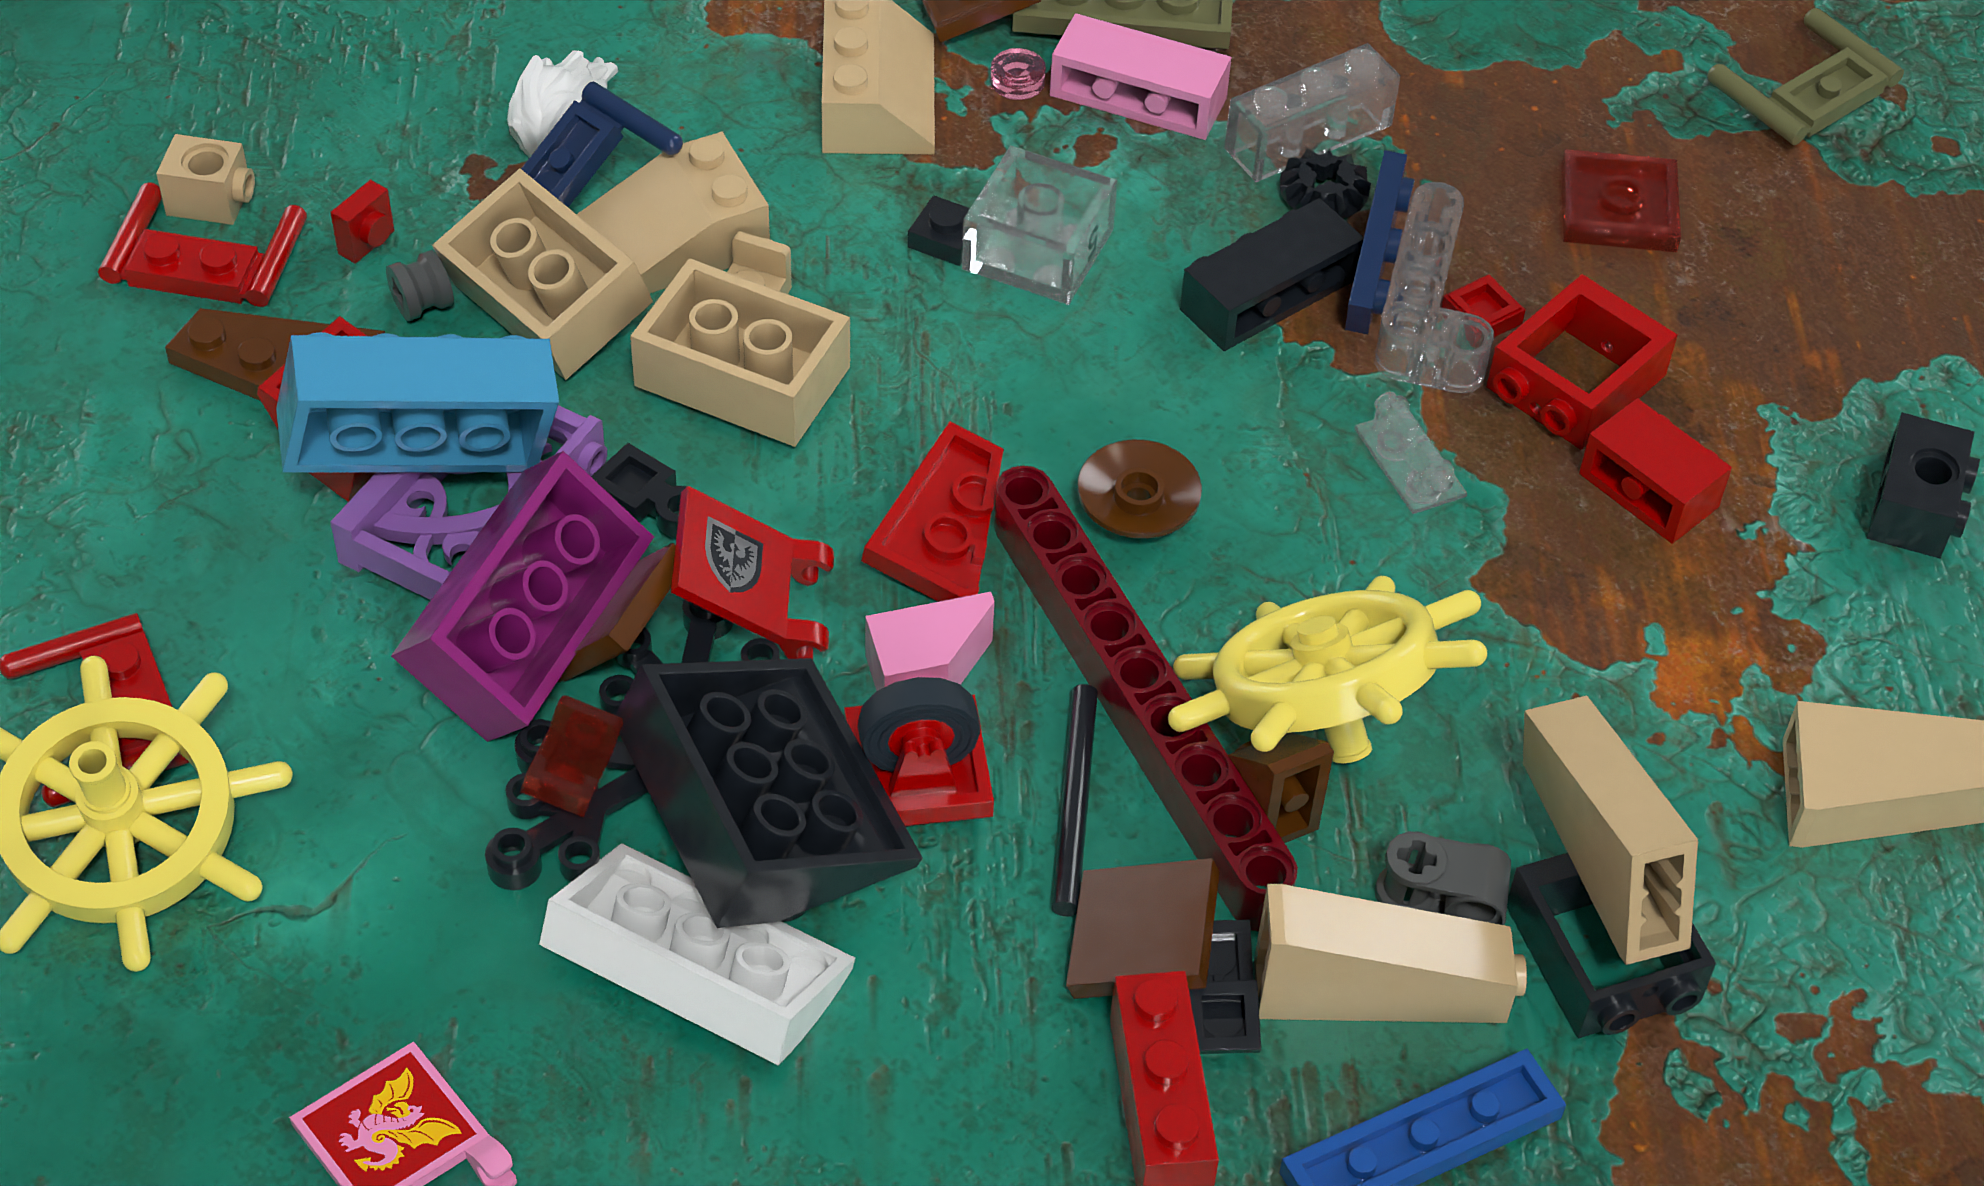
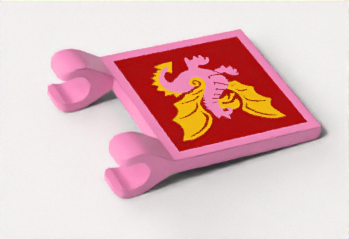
M414 1041L289 1117L294 1129L338 1186H424L465 1159L468 1160L484 1186H515L517 1184L516 1175L511 1171L513 1163L509 1152L499 1141L487 1133Z

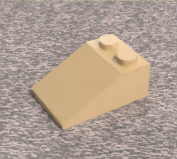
M723 132L683 143L680 152L673 156L662 152L577 214L635 262L649 294L666 289L689 258L720 270L730 268L733 263L732 240L739 231L770 239L769 205Z

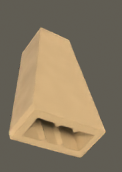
M1588 696L1525 710L1523 765L1623 962L1628 965L1690 949L1698 838Z
M1797 701L1783 737L1789 846L1803 848L1984 823V720Z
M1267 884L1254 956L1255 980H1257L1259 1019L1507 1023L1515 996H1524L1527 984L1526 960L1523 954H1514L1510 926L1290 885Z

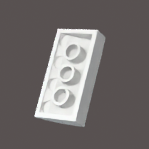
M622 843L549 899L539 945L776 1065H779L794 1050L818 1021L842 987L855 962V957L781 921L716 928L691 877Z

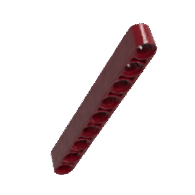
M1032 466L1011 467L1000 475L996 485L994 529L998 539L1088 684L1097 689L1098 700L1196 858H1213L1220 871L1218 893L1232 916L1236 920H1250L1251 930L1259 931L1267 889H1260L1256 886L1267 887V884L1295 886L1298 867L1293 855L1208 723L1185 732L1175 731L1169 725L1168 715L1171 709L1192 700V698L1051 479L1042 470Z

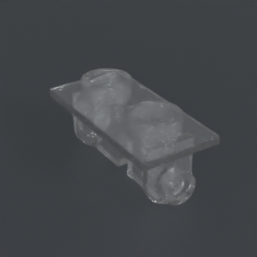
M1386 392L1380 395L1374 403L1376 408L1374 419L1355 425V431L1412 515L1466 497L1467 492L1455 476L1453 465L1449 460L1443 459L1409 410L1410 404L1404 396H1396L1394 392Z

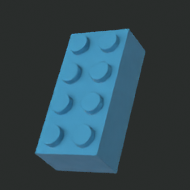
M322 332L309 335H291L276 407L283 472H523L540 462L559 405L550 339H529L518 335H509L502 338H463L454 334L438 337H399L389 333L374 336H334Z

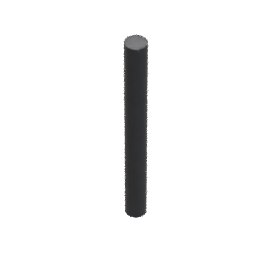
M1079 684L1072 689L1052 899V911L1057 915L1066 917L1077 914L1082 880L1098 697L1097 689L1088 684Z

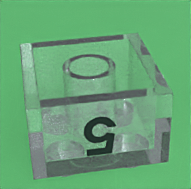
M1010 145L964 218L962 269L1069 305L1113 231L1118 180Z

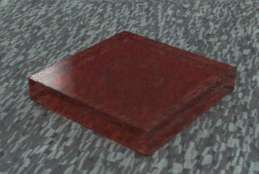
M1565 149L1562 160L1563 242L1677 253L1681 241L1677 160Z

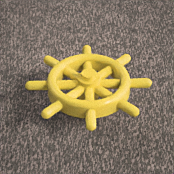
M1378 576L1372 580L1365 590L1317 596L1282 608L1273 602H1264L1257 608V620L1248 624L1231 637L1218 653L1183 654L1175 659L1173 670L1178 678L1183 680L1214 679L1217 690L1171 709L1168 715L1169 725L1175 731L1185 732L1226 715L1235 724L1253 730L1251 733V743L1255 749L1261 752H1268L1274 749L1286 733L1324 729L1327 741L1334 751L1333 762L1351 763L1361 760L1372 751L1371 741L1367 737L1363 722L1364 717L1372 715L1383 724H1394L1400 720L1403 713L1400 701L1422 687L1437 669L1477 667L1485 662L1487 649L1482 642L1478 640L1438 641L1435 631L1475 615L1480 610L1481 599L1476 592L1464 590L1423 606L1412 597L1395 593V584L1391 578Z
M89 656L80 665L85 703L51 717L33 730L24 740L0 727V759L6 762L0 773V855L15 881L28 894L0 929V951L7 954L18 952L48 914L53 911L61 916L83 922L117 923L122 962L128 970L138 972L144 970L151 960L145 917L176 904L194 891L205 879L243 901H253L260 896L262 892L261 880L222 856L232 831L235 809L234 798L286 787L292 780L293 772L291 767L282 761L228 772L215 742L204 728L200 726L228 690L227 679L222 674L216 672L207 674L177 710L171 706L142 698H112L108 667L105 660L99 656ZM118 738H137L152 741L129 770L122 767ZM177 753L185 757L199 775V778L150 788ZM71 755L69 760V767L61 763L64 759ZM41 783L76 803L29 814L30 805ZM200 806L197 819L188 836L153 816ZM78 832L50 868L37 858L29 842ZM141 841L169 858L157 867L139 875L134 844ZM106 847L111 882L94 883L77 880L101 848Z

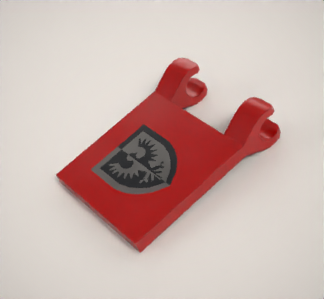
M687 486L681 492L671 593L773 641L780 646L788 659L812 658L813 660V647L820 652H825L829 647V631L826 626L816 621L787 618L790 577L792 575L797 582L803 585H814L818 581V567L826 572H830L833 569V549L823 542L793 539Z

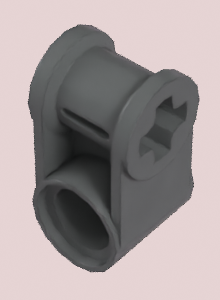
M1412 831L1399 834L1390 841L1385 854L1386 868L1379 874L1375 885V896L1378 902L1499 925L1506 923L1511 873V859L1506 852L1488 844H1469ZM1418 850L1415 863H1408L1411 852ZM1407 887L1414 888L1410 900L1404 901Z

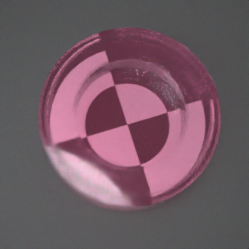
M1012 48L1002 51L991 62V86L995 92L1008 99L1024 100L1038 95L1045 86V62L1037 53L1027 49Z

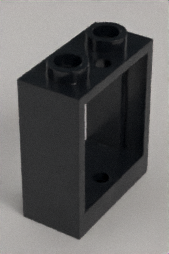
M1567 852L1516 868L1508 895L1507 909L1578 1039L1602 1031L1607 1035L1618 1034L1635 1025L1640 1019L1666 1012L1668 1015L1682 1014L1694 1008L1703 999L1716 962L1693 923L1690 949L1659 956L1666 969L1595 991L1554 917L1593 904L1569 853Z

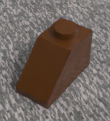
M1286 733L1271 751H1258L1249 741L1241 745L1235 752L1228 754L1284 843L1319 830L1334 751L1327 741L1294 733Z

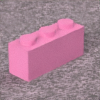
M1075 13L1052 53L1050 96L1206 140L1227 99L1232 57Z

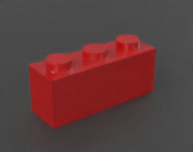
M1186 971L1115 976L1110 1025L1136 1186H1214L1219 1157Z

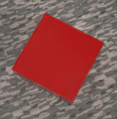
M1490 274L1444 295L1441 311L1476 346L1521 325L1526 311Z

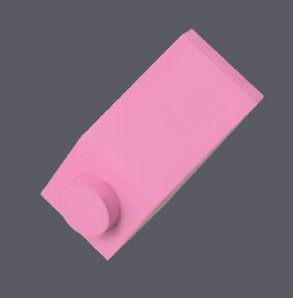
M986 592L865 616V656L876 691L894 682L916 677L943 678L961 685L992 642L994 599L992 593Z

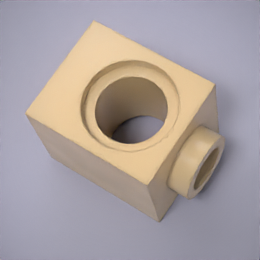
M174 135L156 173L166 216L230 225L234 224L242 204L250 202L255 186L254 172L251 168H247L242 143L186 135Z

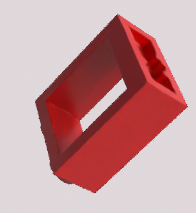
M1581 274L1495 346L1486 387L1505 402L1514 405L1544 425L1553 434L1561 436L1582 450L1587 445L1589 434L1635 399H1640L1666 376L1678 334ZM1564 331L1620 366L1589 394L1534 358Z

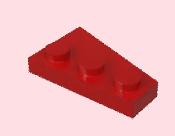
M949 421L865 545L861 561L938 602L978 594L981 569L988 541L989 524L994 507L996 485L1004 449Z

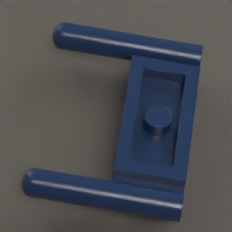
M593 81L584 87L581 95L582 100L580 102L573 101L521 170L569 207L624 137L621 133L623 128L631 131L669 156L680 152L683 140L679 134Z

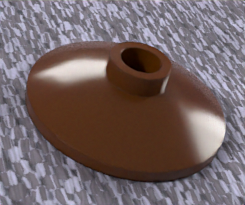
M1137 439L1111 443L1093 453L1080 470L1077 486L1081 506L1095 523L1112 533L1131 538H1155L1182 528L1197 512L1202 493L1199 474L1194 465L1183 454L1162 443Z

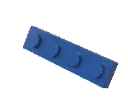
M1528 1048L1282 1158L1279 1173L1287 1186H1416L1560 1120L1566 1103Z

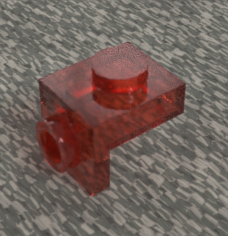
M562 696L556 706L549 730L526 773L520 792L584 817L610 764L624 724L623 719L572 697Z

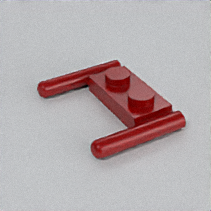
M144 183L140 187L98 270L101 279L111 284L119 283L123 279L127 280L130 287L242 304L243 300L247 299L249 303L257 307H264L268 304L306 222L307 214L302 207L298 205L286 207L265 253H259L257 246L147 229L162 196L160 187L155 183Z
M137 613L10 652L0 658L1 674L7 679H15L78 658L84 660L89 656H99L105 660L108 667L112 698H142L172 707ZM118 738L122 767L129 770L152 741L137 738ZM177 753L164 771L190 762ZM43 785L41 794L48 806L58 807L73 802Z

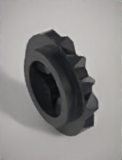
M1329 147L1324 154H1317L1310 149H1306L1301 158H1289L1285 170L1281 172L1279 187L1283 199L1293 209H1299L1320 198L1340 217L1346 218L1357 213L1365 206L1369 198L1371 183L1367 180V167L1354 165L1352 154L1341 157L1334 156ZM1328 177L1335 179V183L1332 181H1327L1323 185L1319 184L1315 188L1316 179L1320 181H1324Z

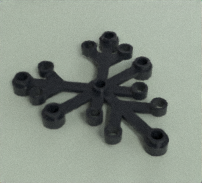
M683 599V622L688 636L681 663L710 662L714 640L725 636L732 629L734 623ZM645 627L633 642L641 644L640 647L629 649L627 652L614 657L618 664L631 668L635 674H637L641 665L663 664L652 651L651 634ZM756 638L748 641L742 647L741 661L753 660L758 657H764L769 660L780 659V651L773 641L765 638ZM613 675L602 682L599 688L600 704L603 713L607 717L613 719L623 701H616L610 698L616 694H626L634 680L627 675ZM538 719L531 721L528 726L524 727L515 739L517 765L522 773L509 780L506 786V797L509 811L517 818L533 819L538 816H549V818L527 831L519 828L503 829L488 843L485 850L488 875L495 885L506 890H520L532 885L539 878L542 871L541 855L561 844L558 850L560 871L567 880L572 882L591 866L599 862V845L606 816L648 792L624 742L566 735L565 731L552 721ZM539 743H548V744L543 745V746H535L536 744H539ZM569 763L630 770L592 793L546 788L544 781L562 774ZM524 792L537 794L530 800H520L517 798ZM511 851H522L514 856L504 855ZM576 855H587L590 857L588 861L581 864L569 861ZM803 911L801 913H798L796 915H793L780 921L788 922L795 920L802 916L806 911Z

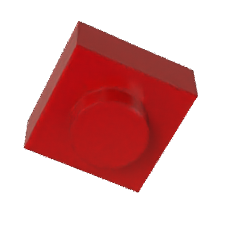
M371 179L330 212L338 254L355 264L375 247L382 245L389 235L395 231L388 189Z

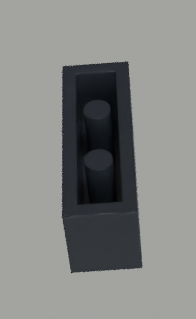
M1318 198L1299 209L1288 211L1280 219L1253 233L1242 235L1236 242L1210 256L1198 258L1185 268L1180 310L1220 349L1226 351L1354 282L1364 237L1323 200Z

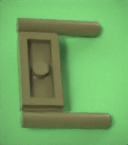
M1813 8L1806 13L1804 24L1840 52L1773 90L1770 98L1766 97L1723 64L1712 66L1707 75L1708 81L1792 145L1799 144L1805 136L1811 137L1883 93L1886 86L1894 87L1904 75L1903 68L1819 8Z

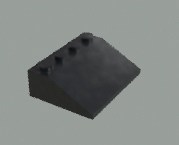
M812 658L644 664L640 666L613 718V722L716 928L778 922L916 868L923 857Z

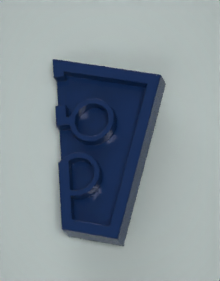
M1384 150L1348 303L1345 330L1368 335L1373 314L1384 316L1391 281L1382 279L1386 262L1396 264L1403 229L1394 227L1398 212L1408 213L1415 180L1404 177L1407 154Z

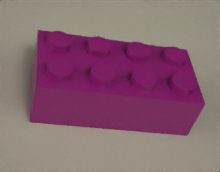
M561 451L522 472L391 657L487 742L529 725L576 655L574 651L635 567L654 536L570 456Z

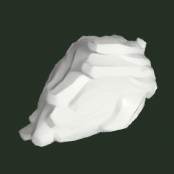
M575 50L555 66L547 57L541 60L539 56H533L519 78L508 109L507 121L510 135L517 141L520 150L530 158L573 101L580 102L582 100V91L588 83L594 81L607 89V82L618 73L617 65L612 62L604 63V60L600 57L594 59L593 62H589L583 57V52Z

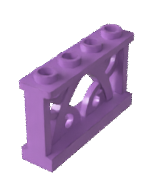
M558 405L548 438L563 444L557 453L564 451L586 473L592 476L605 464L607 459L602 420L592 415L585 418ZM545 444L542 455L552 452L551 444ZM376 472L330 521L338 562L357 572H360L364 567L431 600L451 573V571L449 572L428 561L427 558L432 545L442 544L444 558L451 565L453 555L457 552L466 551L499 505L477 512L447 516L448 503L446 492L440 482L448 474H472L477 472ZM505 472L508 480V492L522 472ZM425 499L434 502L433 510L429 517H425L427 513L426 506L418 508ZM387 541L415 544L413 554Z

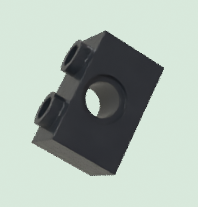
M1901 412L1885 455L1867 539L1940 559L1950 535L1961 538L1969 517L1971 502L1961 500L1962 492L1970 494L1979 468L1980 459L1970 456L1975 432Z

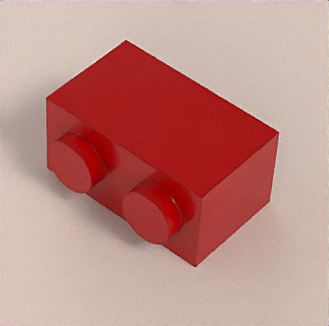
M1637 398L1589 434L1579 474L1673 544L1720 507L1732 467L1720 459L1715 452L1705 448L1675 426L1667 417L1659 414Z

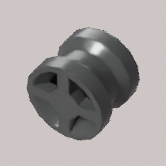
M433 250L419 254L414 263L405 265L401 262H396L386 266V277L390 291L400 313L406 321L421 317L423 310L431 306L443 309L454 304L453 290L447 272L440 258Z

